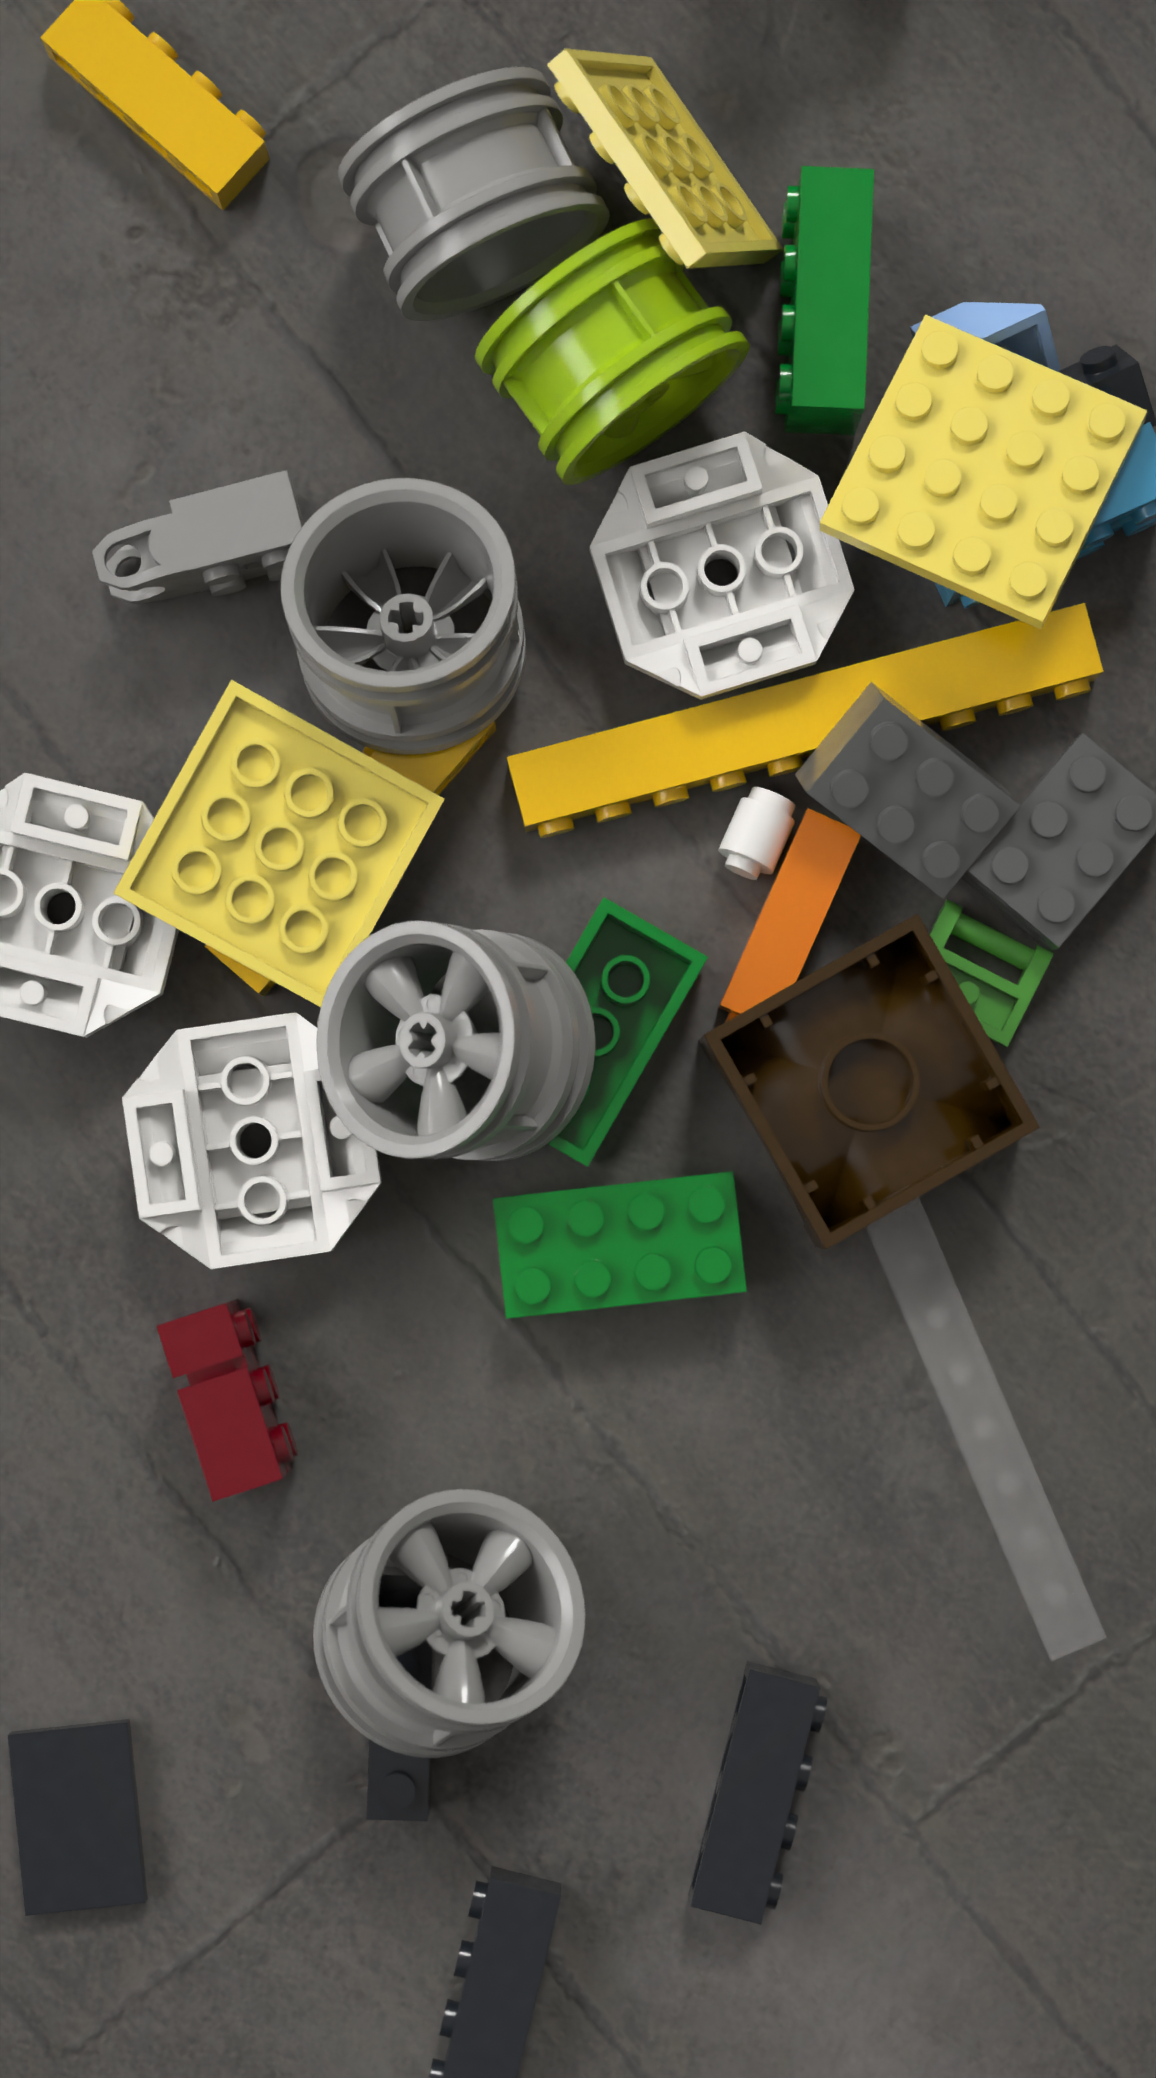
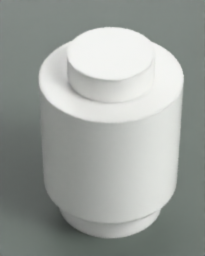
M752 787L748 798L743 797L740 799L718 849L727 858L724 866L730 871L752 880H757L760 873L773 874L795 824V820L791 816L796 805L773 791L761 787Z

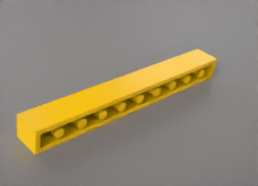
M1085 603L1050 612L1042 630L1020 620L508 756L507 764L525 831L529 832L538 829L540 838H546L575 829L572 820L595 814L598 823L632 814L630 804L653 799L655 807H663L689 799L687 789L710 783L712 792H719L747 783L746 773L768 768L770 777L797 771L803 765L802 758L810 757L871 682L925 725L940 722L941 730L947 731L976 722L974 713L997 707L999 716L1031 708L1034 706L1031 697L1053 691L1056 700H1064L1091 691L1089 682L1095 681L1104 671Z

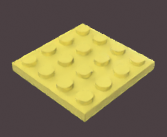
M565 48L547 64L558 80L554 85L558 96L572 112L582 114L593 130L589 135L593 147L605 161L617 165L628 181L624 185L628 198L643 214L648 215L650 213L663 232L659 235L662 247L677 264H685L687 268L764 264L783 250L777 238L652 57Z
M925 315L820 520V531L1042 630L1145 422L1147 410Z
M231 680L113 894L321 1007L326 990L334 974L349 953L371 934L445 799Z

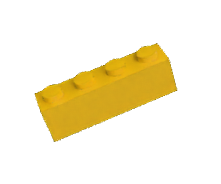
M74 0L40 37L49 58L220 209L224 210L269 161L270 157L263 140L266 136L265 130L244 110L240 109L234 115L219 101L223 96L221 91L204 74L196 70L190 76L175 63L179 58L178 54L161 36L152 32L146 37L132 25L131 22L135 17L120 0Z

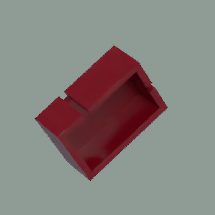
M236 1299L157 1325L156 1328L172 1377L176 1378L186 1374L190 1385L178 1389L177 1393L212 1502L283 1479L293 1469L291 1461H293V1457L298 1456V1449L289 1423L278 1424L272 1403L280 1399V1394L270 1365L262 1367L259 1365L253 1345L262 1340L251 1307L242 1310L239 1300Z

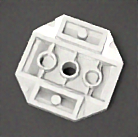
M745 431L629 467L590 545V554L624 663L700 700L815 665L855 590L839 539L820 531V520L828 504L819 476L792 459L767 447L765 443ZM715 559H725L735 566L738 577L729 585H715L706 577L705 566Z
M23 773L7 784L4 789L0 790V1017L87 1038L163 995L179 929L113 894L154 820L153 815L143 801L29 773ZM59 893H70L76 904L73 917L66 923L53 924L47 915L49 901Z
M297 1012L176 1030L140 1078L134 1082L122 1097L139 1219L159 1233H162L210 1269L333 1251L382 1183L377 1150L359 1140L347 1129L327 1098L317 1062V1027ZM260 1123L269 1130L272 1143L269 1151L264 1156L254 1159L243 1152L240 1145V1137L246 1127L251 1124Z

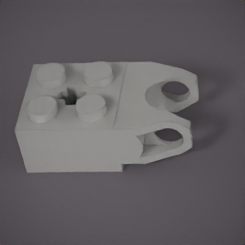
M285 470L169 500L172 513L143 520L115 530L106 535L92 553L99 581L109 585L112 597L128 603L144 604L209 589L212 596H221L246 588L245 580L268 574L269 581H280L288 550L295 536L304 525L297 494L289 474ZM119 544H128L120 548L106 563L108 552L113 547ZM134 558L141 559V566L137 573L127 577L117 576L119 567L125 561Z

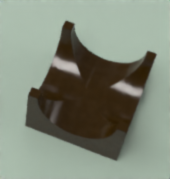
M918 913L707 1032L698 1040L709 1061L713 1063L727 1083L768 1152L801 1215L804 1228L815 1247L826 1250L1040 1128Z

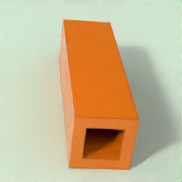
M807 808L718 1006L719 1009L729 1013L725 1022L796 983L861 837L850 826Z

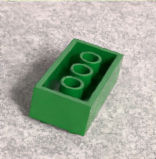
M801 166L797 186L787 185L786 203H783L781 238L792 239V245L784 246V257L780 265L779 297L790 298V305L782 304L781 319L778 321L777 356H787V364H780L779 378H776L774 414L785 415L784 432L855 435L865 410L874 169Z
M605 897L602 898L566 961L580 981L592 1012L595 1030V1057L592 1075L586 1094L577 1112L567 1126L552 1141L547 1143L586 1167L589 1166L708 959V956Z
M733 1171L493 1198L506 1319L747 1292Z

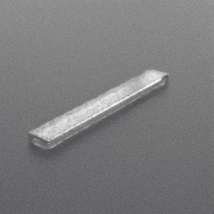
M918 1197L865 1228L1048 1658L1053 1661L1107 1637Z

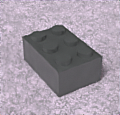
M873 682L866 687L795 774L807 794L942 899L1021 807L1005 787Z
M1084 733L1080 734L1066 748L1020 803L1021 807L961 877V879L1038 944L1049 951H1053L1061 946L1156 833V794Z

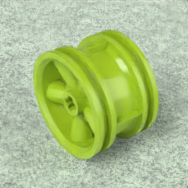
M653 218L632 222L608 233L550 271L520 296L496 320L480 341L475 352V361L481 370L486 374L493 375L492 384L499 395L507 399L513 398L541 436L538 442L539 450L547 460L558 461L556 473L566 485H575L595 478L623 463L662 437L709 399L739 368L750 349L749 342L741 332H729L732 327V319L722 307L709 308L683 273L685 264H677L666 253L659 240V235L663 232Z

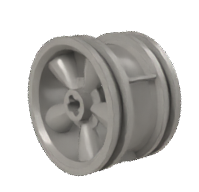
M528 67L502 68L464 78L437 89L384 119L359 139L342 159L337 172L338 179L344 192L351 197L350 205L357 219L366 225L375 226L389 255L383 273L390 289L397 293L396 302L405 318L413 321H434L450 318L485 307L538 282L562 262L593 243L607 226L610 217L609 210L604 200L596 195L597 186L589 170L584 167L575 166L560 135L564 120L563 114L557 102L550 97V87L540 71Z
M414 478L378 480L352 488L324 504L308 519L295 536L288 550L282 571V605L292 640L297 649V656L308 693L317 710L338 732L352 741L373 750L402 755L425 754L448 749L465 742L486 729L505 710L513 698L524 672L526 637L522 611L518 600L517 579L510 545L496 520L478 502L452 487L429 480ZM403 567H431L438 570L424 597L410 593L402 594L394 569ZM351 590L369 607L375 610L368 620L366 629L326 626L337 605ZM484 593L491 601V605L477 633H455L454 623L450 615ZM407 630H413L412 633L406 634ZM373 659L385 671L369 669L360 665Z
M408 921L391 925L370 935L356 946L341 963L326 990L321 1005L316 1034V1052L320 1078L332 1108L347 1129L368 1146L382 1153L403 1158L444 1159L452 1157L463 1160L505 1161L526 1156L542 1148L552 1141L571 1121L590 1083L595 1057V1030L591 1008L580 981L567 963L544 944L532 938L513 933L482 929L471 930L457 925L428 921ZM446 974L442 995H429L438 981ZM491 991L498 1012L500 1033L478 1034L467 1012ZM467 1066L492 1080L481 1101L468 1115L453 1082L463 1074Z
M457 1489L433 1493L412 1502L395 1514L373 1536L348 1555L330 1576L319 1599L314 1619L313 1640L318 1671L328 1695L343 1717L356 1730L378 1745L397 1753L421 1758H439L463 1753L489 1740L510 1724L544 1704L563 1685L577 1661L582 1646L585 1630L583 1591L577 1570L561 1541L541 1519L528 1509L505 1497L479 1490ZM444 1553L461 1559L471 1565L473 1570L469 1571L463 1568L449 1570ZM387 1559L423 1587L418 1596L417 1609L378 1608L379 1584ZM504 1605L510 1618H505ZM452 1607L456 1609V1616L452 1615ZM461 1617H464L465 1626L460 1624ZM425 1640L434 1651L444 1656L433 1692L413 1679L396 1659V1657L413 1649ZM495 1648L513 1665L508 1685L497 1702L485 1703L484 1689L476 1659L487 1655Z

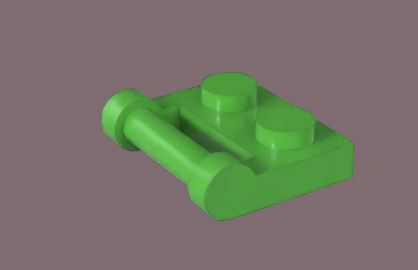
M947 899L937 915L929 934L990 1041L1006 1048L1052 959L1053 952L1038 944L1032 949L961 913L963 907ZM950 934L1023 970L1017 984L945 949L944 946Z

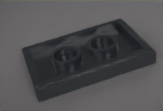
M130 1719L10 1732L8 1734L25 1916L145 1903L148 1896Z

